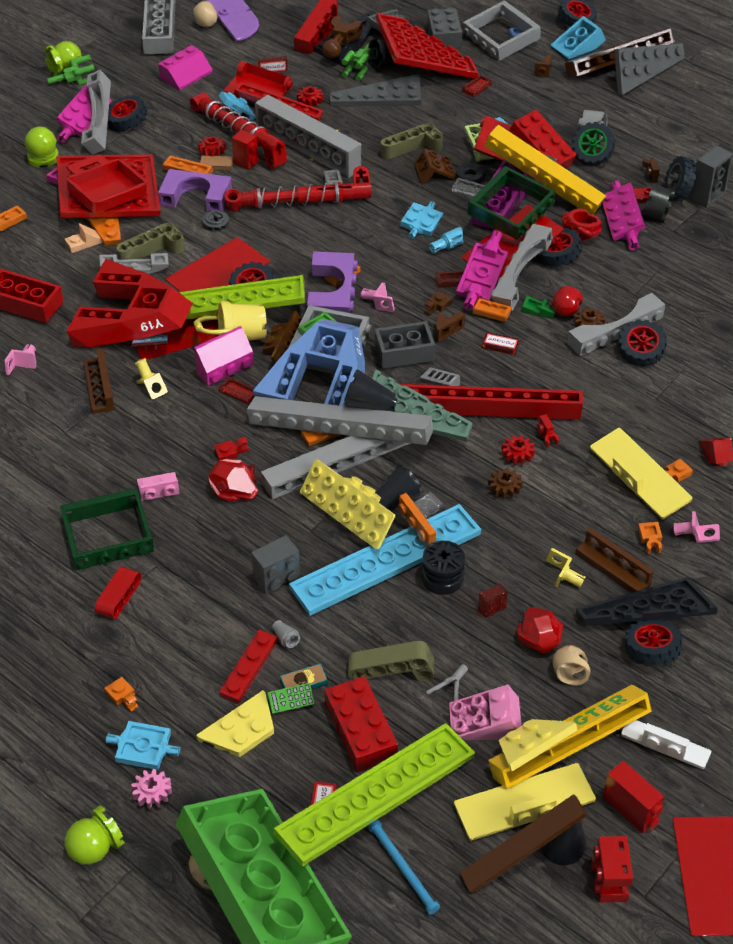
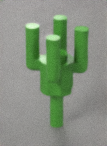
M369 44L364 49H359L355 53L352 50L347 53L342 60V64L347 65L349 61L350 63L342 73L343 78H346L354 68L360 70L355 79L360 81L368 70L365 64L369 59Z
M90 54L72 59L70 61L71 67L63 69L64 74L47 78L48 83L52 84L66 79L67 83L76 81L78 85L87 84V78L82 79L81 76L95 71L94 65L81 68L77 64L90 61Z

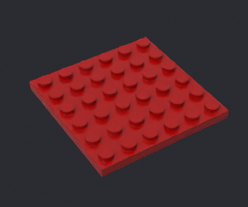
M153 154L102 155L108 161L115 159L123 160L147 181V193L144 196L97 214L92 213L67 190V178L74 175L68 170V165L95 155L56 156L61 218L160 216ZM96 163L88 167L82 168L81 170L85 171L93 167L99 166L100 164Z

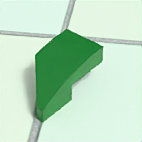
M526 296L521 308L522 312L535 316L553 317L555 311L551 310L547 305V299H544L542 302Z

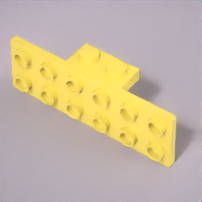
M617 428L590 446V449L661 519L667 518L692 501V496L621 428Z
M315 459L300 493L373 548L380 549L395 518V514L379 503L381 497L375 493L376 490L363 485L361 479L354 476L352 478L342 477L323 462Z
M575 763L529 777L508 789L500 786L455 800L454 806L469 840L473 841L533 822L573 794L577 796L582 806L595 802L596 797L579 764Z

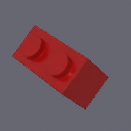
M240 130L232 137L234 164L250 170L258 163L257 136Z

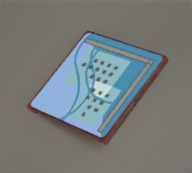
M161 334L132 340V346L144 345L145 351H148L147 345H154V350H157V344H167L169 336L168 334Z

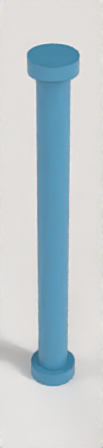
M375 820L369 824V831L371 833L374 832L427 907V913L431 915L437 912L440 908L439 903L433 901L381 828V822Z

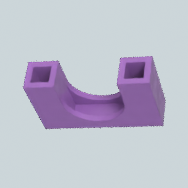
M169 169L158 192L160 206L176 207L183 193L189 190H203L208 192L205 198L206 211H224L225 192L232 189L231 177Z
M313 251L312 275L335 277L341 280L343 285L334 292H309L307 308L311 305L346 313L353 311L354 301H351V297L355 298V287L352 286L356 284V274H354V271H357L358 260H354V253Z

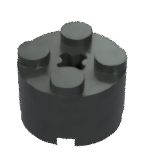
M653 184L642 215L665 222L667 216L665 212H669L671 201L669 200H673L675 191Z

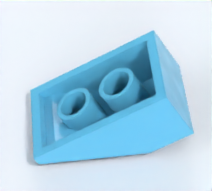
M583 16L555 40L551 47L567 59H571L597 49L606 39L601 28Z

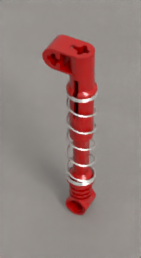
M205 92L190 98V105L193 111H201L208 119L214 120L215 123L222 121V126L224 128L231 127L232 133H238L240 130L257 136L258 147L264 149L265 161L270 169L273 170L287 162L285 143L268 133L264 127H259L255 122H250L247 117H241L238 112H233L229 107H224L219 101H212ZM225 108L229 109L231 112L228 113L227 111H225ZM223 122L228 124L229 126L225 127L223 125Z
M357 166L353 170V183L349 184L335 182L334 185L325 183L322 186L310 184L308 187H297L295 185L293 190L285 191L280 186L278 191L268 192L267 188L264 187L263 192L260 188H254L251 193L249 191L247 193L242 191L243 193H241L237 189H229L225 192V206L229 211H237L242 208V205L244 207L252 205L256 209H261V206L266 203H271L275 208L279 202H286L290 207L293 201L306 205L311 202L321 204L325 201H333L334 203H339L343 200L371 198L370 175L366 167Z

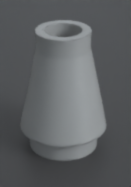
M281 620L274 622L272 625L273 631L284 647L293 648L299 643L300 636L297 630L286 625Z

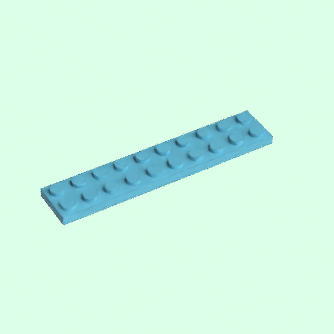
M460 504L427 519L436 531V541L445 540L460 545L481 535V528ZM409 527L385 538L380 549H375L370 545L289 583V589L308 615L311 616L422 563L423 552L427 545L419 539L416 530Z

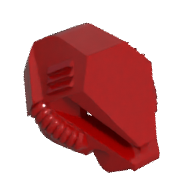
M577 208L568 213L565 212L561 218L563 228L575 230L579 234L581 241L596 238L601 232V220L596 215L588 214L586 209Z
M219 460L209 472L208 481L217 498L230 502L241 498L247 502L254 499L257 495L258 489L251 479V470L245 463L241 462L242 460Z
M532 607L525 611L523 621L518 625L516 633L518 640L526 647L532 648L541 654L551 653L561 643L564 624L556 618L552 611Z

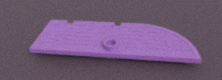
M205 0L215 7L218 19L235 41L249 38L258 30L259 21L243 0Z

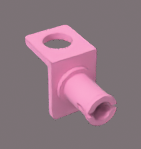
M381 283L377 290L363 288L361 298L363 300H373L376 310L388 312L395 310L392 297L387 296L385 283ZM384 301L388 302L389 307L383 306L382 303Z
M27 344L23 351L13 349L10 351L5 359L6 375H10L15 366L36 368V349L33 345L30 344L29 346Z
M695 511L692 512L691 522L674 523L675 536L693 533L697 543L720 540L719 524L699 526ZM707 530L715 531L713 536L707 537L704 535Z

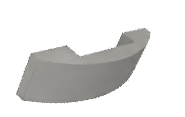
M168 253L151 254V259L117 260V254L99 255L100 268L105 259L147 274L169 267Z

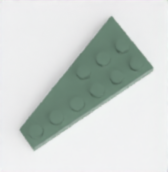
M375 370L372 379L395 393V398L398 399L395 409H390V411L432 416V434L465 442L468 441L472 430V422L454 412L446 411L440 404L430 402L429 398L407 386H401L393 378H387L381 375L380 371Z

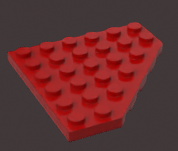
M381 13L376 14L375 19L394 63L477 79L479 73L472 59L467 55L463 57L457 49L450 45L446 47L440 39L433 35L429 37L425 30L416 25L413 27L404 18Z

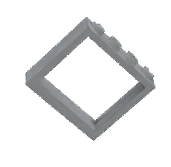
M505 0L463 22V31L466 37L470 38L498 61L541 39L540 26ZM503 16L521 29L523 33L499 45L481 32L479 28Z
M311 305L308 306L299 326L326 312L337 322L358 326L362 347H365L367 335H370L372 325H369V317ZM298 329L289 347L302 336V334L298 332ZM307 364L306 367L307 369L336 373V370Z

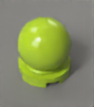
M62 41L55 48L50 45L43 50V53L47 55L45 59L46 65L50 72H54V76L62 74L63 69L71 67L70 61L72 59L82 57L79 47L70 41Z
M39 126L30 129L25 136V147L29 164L40 168V165L48 164V167L54 165L57 162L56 156L59 153L56 148V139L53 132L46 127Z
M101 805L91 811L92 818H83L76 821L67 830L64 841L67 854L74 862L81 865H91L101 861L107 855L110 846L118 849L125 844L123 840H120L123 835L112 817L109 819L105 817L103 812L106 809Z

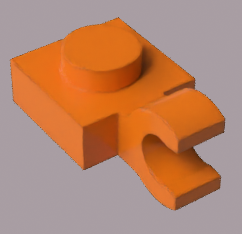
M123 677L104 688L105 693L117 706L124 703L131 712L138 708V705L135 703L137 701L134 696L135 691Z

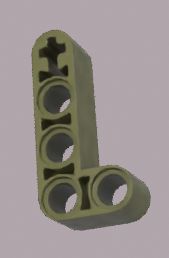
M426 123L381 140V157L391 159L424 146L429 150H434L436 153L443 150V134L433 124Z
M164 223L118 244L116 250L118 260L142 259L163 248H167L174 254H180L185 250L183 234L173 224Z
M413 641L353 652L348 657V677L353 680L363 676L366 679L409 671H412L419 681H430L434 678V656L429 646L423 641Z

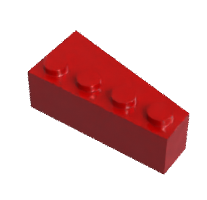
M320 0L294 37L293 43L296 51L310 55L313 52V46L331 34L333 29L331 21L335 16H338V1Z

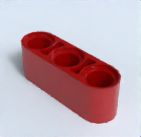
M121 566L95 604V613L114 620L117 619L138 588L141 581V573Z

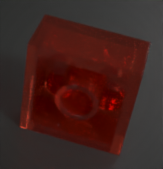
M501 583L479 594L478 610L485 618L504 610L507 606L508 591Z

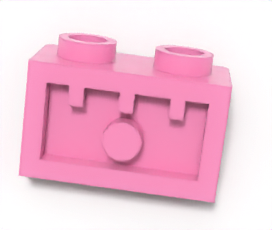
M175 472L137 479L141 501L180 494Z

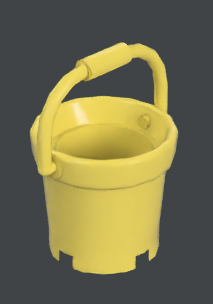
M220 301L218 304V315L204 316L194 321L196 330L205 334H219L220 336L239 326L243 328L248 341L265 339L267 329H264L267 323L263 304H231L228 301ZM218 320L219 330L204 329L201 322Z

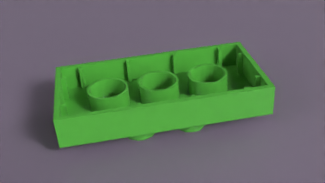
M263 789L183 806L175 825L241 944L349 943L352 938L350 932L310 866L306 864L302 867L273 834L274 828L283 822Z

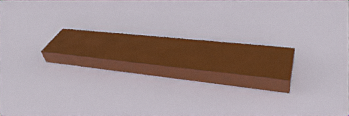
M571 795L462 870L460 874L469 892L474 894L585 818L587 814L577 796Z

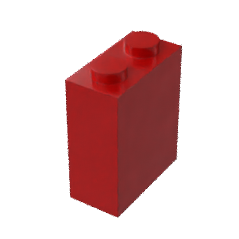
M623 760L607 774L603 798L639 831L644 833L649 828L651 830L654 829L660 822L659 816L663 810L664 796Z

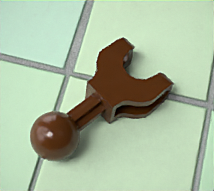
M335 16L331 21L333 39H329L323 44L324 55L331 59L338 57L341 53V43L347 44L360 37L362 21L355 20L353 23L345 24L341 22L342 17Z

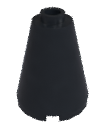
M372 39L368 45V49H370L368 60L371 67L380 69L395 64L385 40Z
M360 370L355 371L353 375L355 378L350 382L343 405L383 411L395 409L398 401L395 398V393Z
M402 464L396 466L376 492L381 497L379 503L390 511L398 508L400 495L407 493L413 501L424 494V491L420 492L419 490L421 484L409 469L403 470L402 467L404 465Z
M581 820L542 846L543 854L554 860L553 862L558 865L577 863L585 854L587 847Z

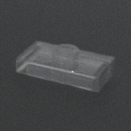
M458 178L452 186V192L474 197L485 185Z
M431 492L414 502L425 518L443 508V502Z

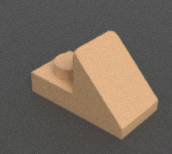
M80 223V234L65 238V244L71 253L103 243L95 230Z

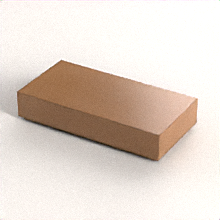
M201 156L200 163L213 166V170L231 171L233 157Z

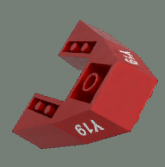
M105 259L93 281L97 294L100 298L132 299L128 309L79 307L66 332L74 347L89 348L143 339L182 328L193 303L173 287L153 276Z

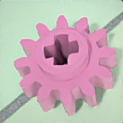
M156 769L152 770V774H148L144 770V777H135L136 783L131 785L134 800H138L139 806L147 803V807L150 809L152 804L155 803L159 808L161 800L168 802L167 795L172 794L170 778H165V772L157 775Z

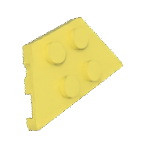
M261 691L196 735L197 741L200 743L208 742L213 744L216 749L228 751L234 756L241 757L273 735L274 727L265 691Z
M532 719L526 721L516 730L508 732L506 736L499 739V743L509 770L514 771L577 731V726L575 722Z

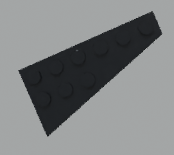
M371 10L356 19L357 21H362L360 37L347 44L341 43L340 55L336 58L328 59L346 68L347 65H343L342 60L350 50L354 51V53L359 51L366 42V38L370 37L372 30L375 28H372L366 22L367 16L377 13ZM330 35L314 45L313 51L326 57L323 53V44L327 40L333 39V36Z
M688 577L576 608V616L585 626L717 614V606Z

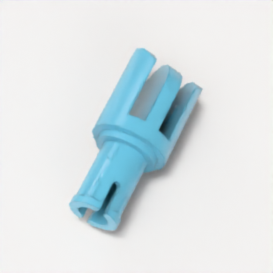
M457 227L442 234L439 240L429 243V246H431L429 247L430 251L436 253L441 249L449 250L462 244V228Z

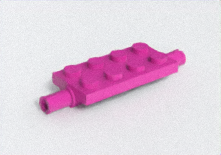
M87 84L56 119V122L62 126V132L57 136L59 142L63 139L61 141L62 144L74 135L82 138V132L90 127L92 102Z
M617 180L615 181V186L613 182L610 184L612 191L605 193L606 197L602 203L614 241L626 240L629 249L634 251V245L636 249L639 248L638 233L646 227L631 182L621 186L620 181Z
M492 231L490 240L484 244L476 243L456 290V295L466 298L463 303L465 309L470 305L469 310H473L475 302L479 298L491 300V292L497 285L508 256V251H504L499 247L502 233L499 231L497 236H495L497 231Z

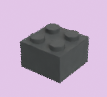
M287 535L251 552L253 578L266 594L300 577L299 550Z

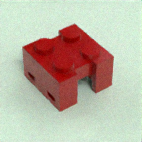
M599 836L598 846L593 847L594 858H591V870L596 872L594 893H598L599 902H628L629 890H627V887L632 886L633 882L627 836Z

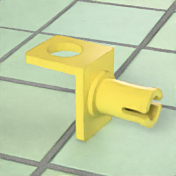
M146 358L135 362L141 378L136 382L137 384H145L151 399L167 393L160 373H151ZM155 382L161 386L158 393H154L151 389L152 384Z
M551 548L546 561L562 569L554 586L558 587L561 580H566L580 588L585 580V576L570 569L569 565L572 558ZM553 556L560 557L562 562H557L553 559Z

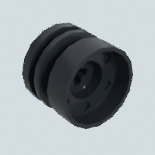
M445 540L433 542L426 547L423 552L422 582L430 592L448 595L461 588L464 582L465 553L458 544Z

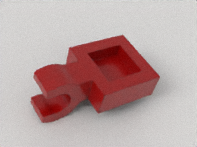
M547 414L541 415L539 417V424H537V430L539 435L543 436L545 446L547 448L550 447V441H554L556 445H559V436L555 434L554 426Z
M246 437L239 438L234 444L230 440L214 445L219 460H233L238 458V453L249 451Z

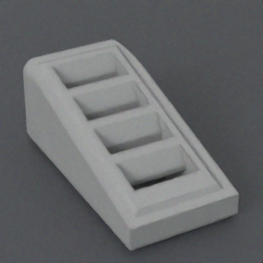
M338 169L323 172L325 183L328 185H334L335 182L343 184Z
M431 367L420 377L421 381L429 385H460L459 375Z

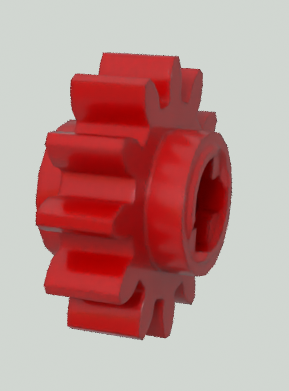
M303 87V90H298L296 94L297 101L312 107H317V103L322 104L323 93L321 89L317 90V87Z
M219 137L204 138V141L200 140L198 144V151H200V154H205V156H220V153H225L226 142H224V139L219 140Z
M513 435L512 440L506 438L505 443H502V457H506V462L512 460L514 465L517 462L524 465V460L531 462V457H534L535 444L530 443V438L524 440L523 435L519 438Z

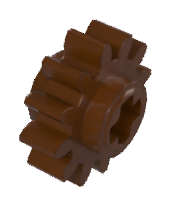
M583 307L582 311L577 310V314L574 315L575 328L581 325H603L606 320L604 313L599 314V309L593 310L592 307L589 309Z
M498 468L497 474L492 472L491 478H489L490 492L495 491V496L502 495L503 499L507 495L513 498L514 493L520 494V489H522L523 481L521 480V475H515L516 470L510 472L508 468H505V471Z

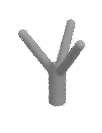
M462 664L451 677L427 690L426 694H430L452 682L454 683V701L458 700L459 680L468 671L467 666Z

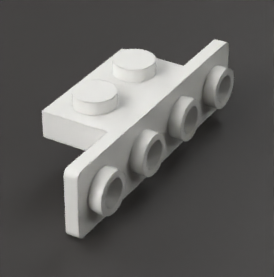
M635 720L624 726L621 732V736L700 769H705L711 755V750L691 743L686 738L649 723L645 724Z

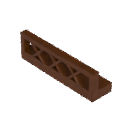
M103 348L96 349L97 358L83 360L93 414L115 410ZM99 364L95 370L88 368V366ZM95 376L101 378L97 382L92 381ZM97 388L103 390L99 395L94 393ZM99 401L106 403V405L95 407Z
M591 527L586 530L585 541L576 548L575 554L631 593L647 589L651 586L654 570Z

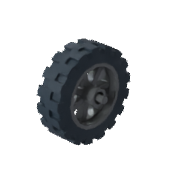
M677 156L673 163L669 165L670 168L667 170V176L664 179V188L675 191L673 200L683 201V199L687 198V194H690V189L693 188V182L696 178V163L691 158Z

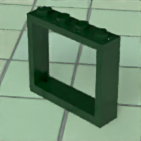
M504 166L468 202L467 214L518 240L522 235L526 234L527 230L532 224L536 223L540 216L542 217L549 207L551 208L554 205L555 191ZM505 184L541 201L519 224L483 207Z
M137 488L60 506L76 571L154 552L153 539ZM126 509H136L144 538L78 553L71 522Z

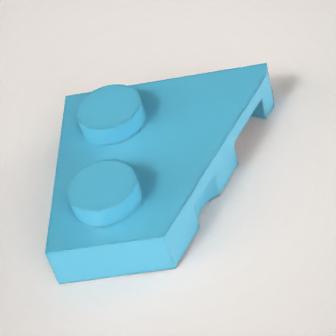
M221 91L219 97L225 105L234 109L239 114L245 113L250 121H254L256 116L247 105L245 99L241 97L236 98L230 92L225 93Z

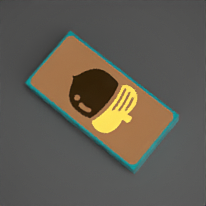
M321 664L280 676L284 688L310 683L311 689L328 684Z

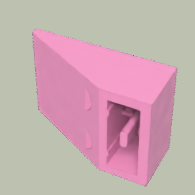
M509 685L449 703L451 728L463 741L499 740L506 736L508 732L514 731L521 726L519 697Z

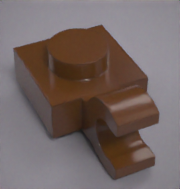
M651 157L650 161H646V158H643L642 166L646 168L647 177L650 178L651 183H658L660 169L654 157Z
M438 291L425 303V306L428 308L424 312L428 315H432L436 310L442 312L452 304L453 298Z

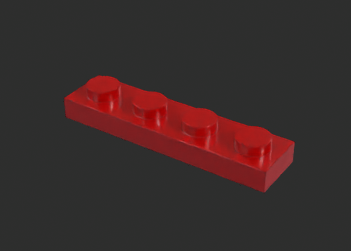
M258 630L219 692L221 698L237 704L241 702L277 644L278 636Z

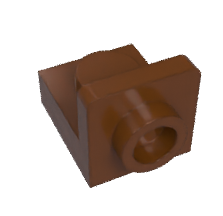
M546 54L545 60H542V62H535V76L549 77L552 62L551 54Z

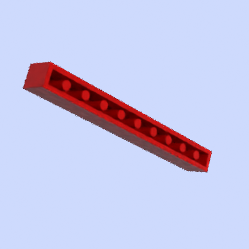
M400 384L429 398L430 402L440 404L446 411L454 412L458 415L539 418L541 415L547 414L551 419L581 420L583 391Z

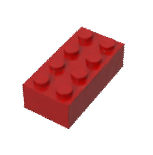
M537 109L514 121L509 130L510 133L565 169L571 166L576 157L575 152Z
M0 269V310L47 323L63 304L61 286Z
M365 676L325 689V705L357 773L375 767L398 753V743Z

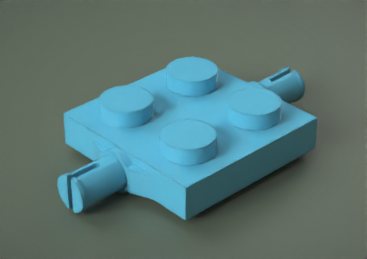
M430 201L427 207L413 202L400 224L401 227L411 231L408 234L409 239H414L416 234L432 236L444 214L433 209L436 206L435 202L432 203Z
M128 721L125 731L120 736L110 733L106 736V743L118 744L115 756L116 762L159 770L165 754L179 756L181 747L168 745L171 736L170 728Z

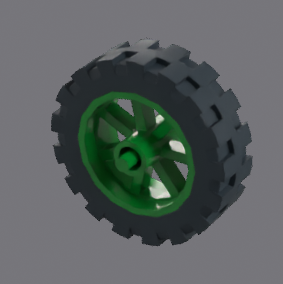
M588 122L586 125L580 126V129L575 131V135L572 138V148L576 158L589 166H598L602 162L605 163L612 156V152L615 149V140L610 128L606 127L603 123L598 124V122ZM595 134L594 138H590L589 135ZM598 134L603 137L599 140H596ZM585 137H587V139L589 140V142H582V141L584 140ZM605 141L604 147L598 145L599 143ZM582 146H589L585 151L582 149ZM597 148L602 150L601 152L596 154ZM593 150L594 154H588V152Z

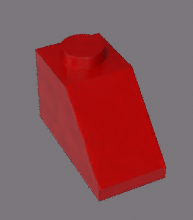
M712 438L699 441L709 463L721 467L727 466L728 462L733 461L731 438Z

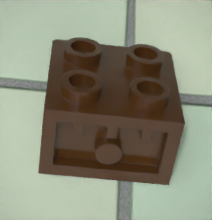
M424 148L414 162L420 181L425 184L432 178L434 172L453 180L456 179L451 159L446 155L437 154L434 150Z

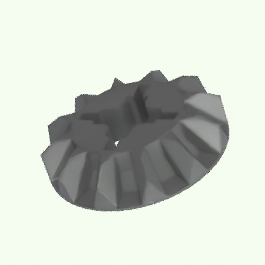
M210 211L203 216V225L213 230L215 228L220 230L221 227H226V224L229 223V216L223 211Z

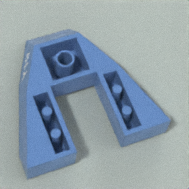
M327 319L316 322L285 351L253 390L254 397L294 400L307 364L336 370L324 404L345 406L343 405L350 382L355 378L353 377L355 371L360 370L365 374V359L359 327Z

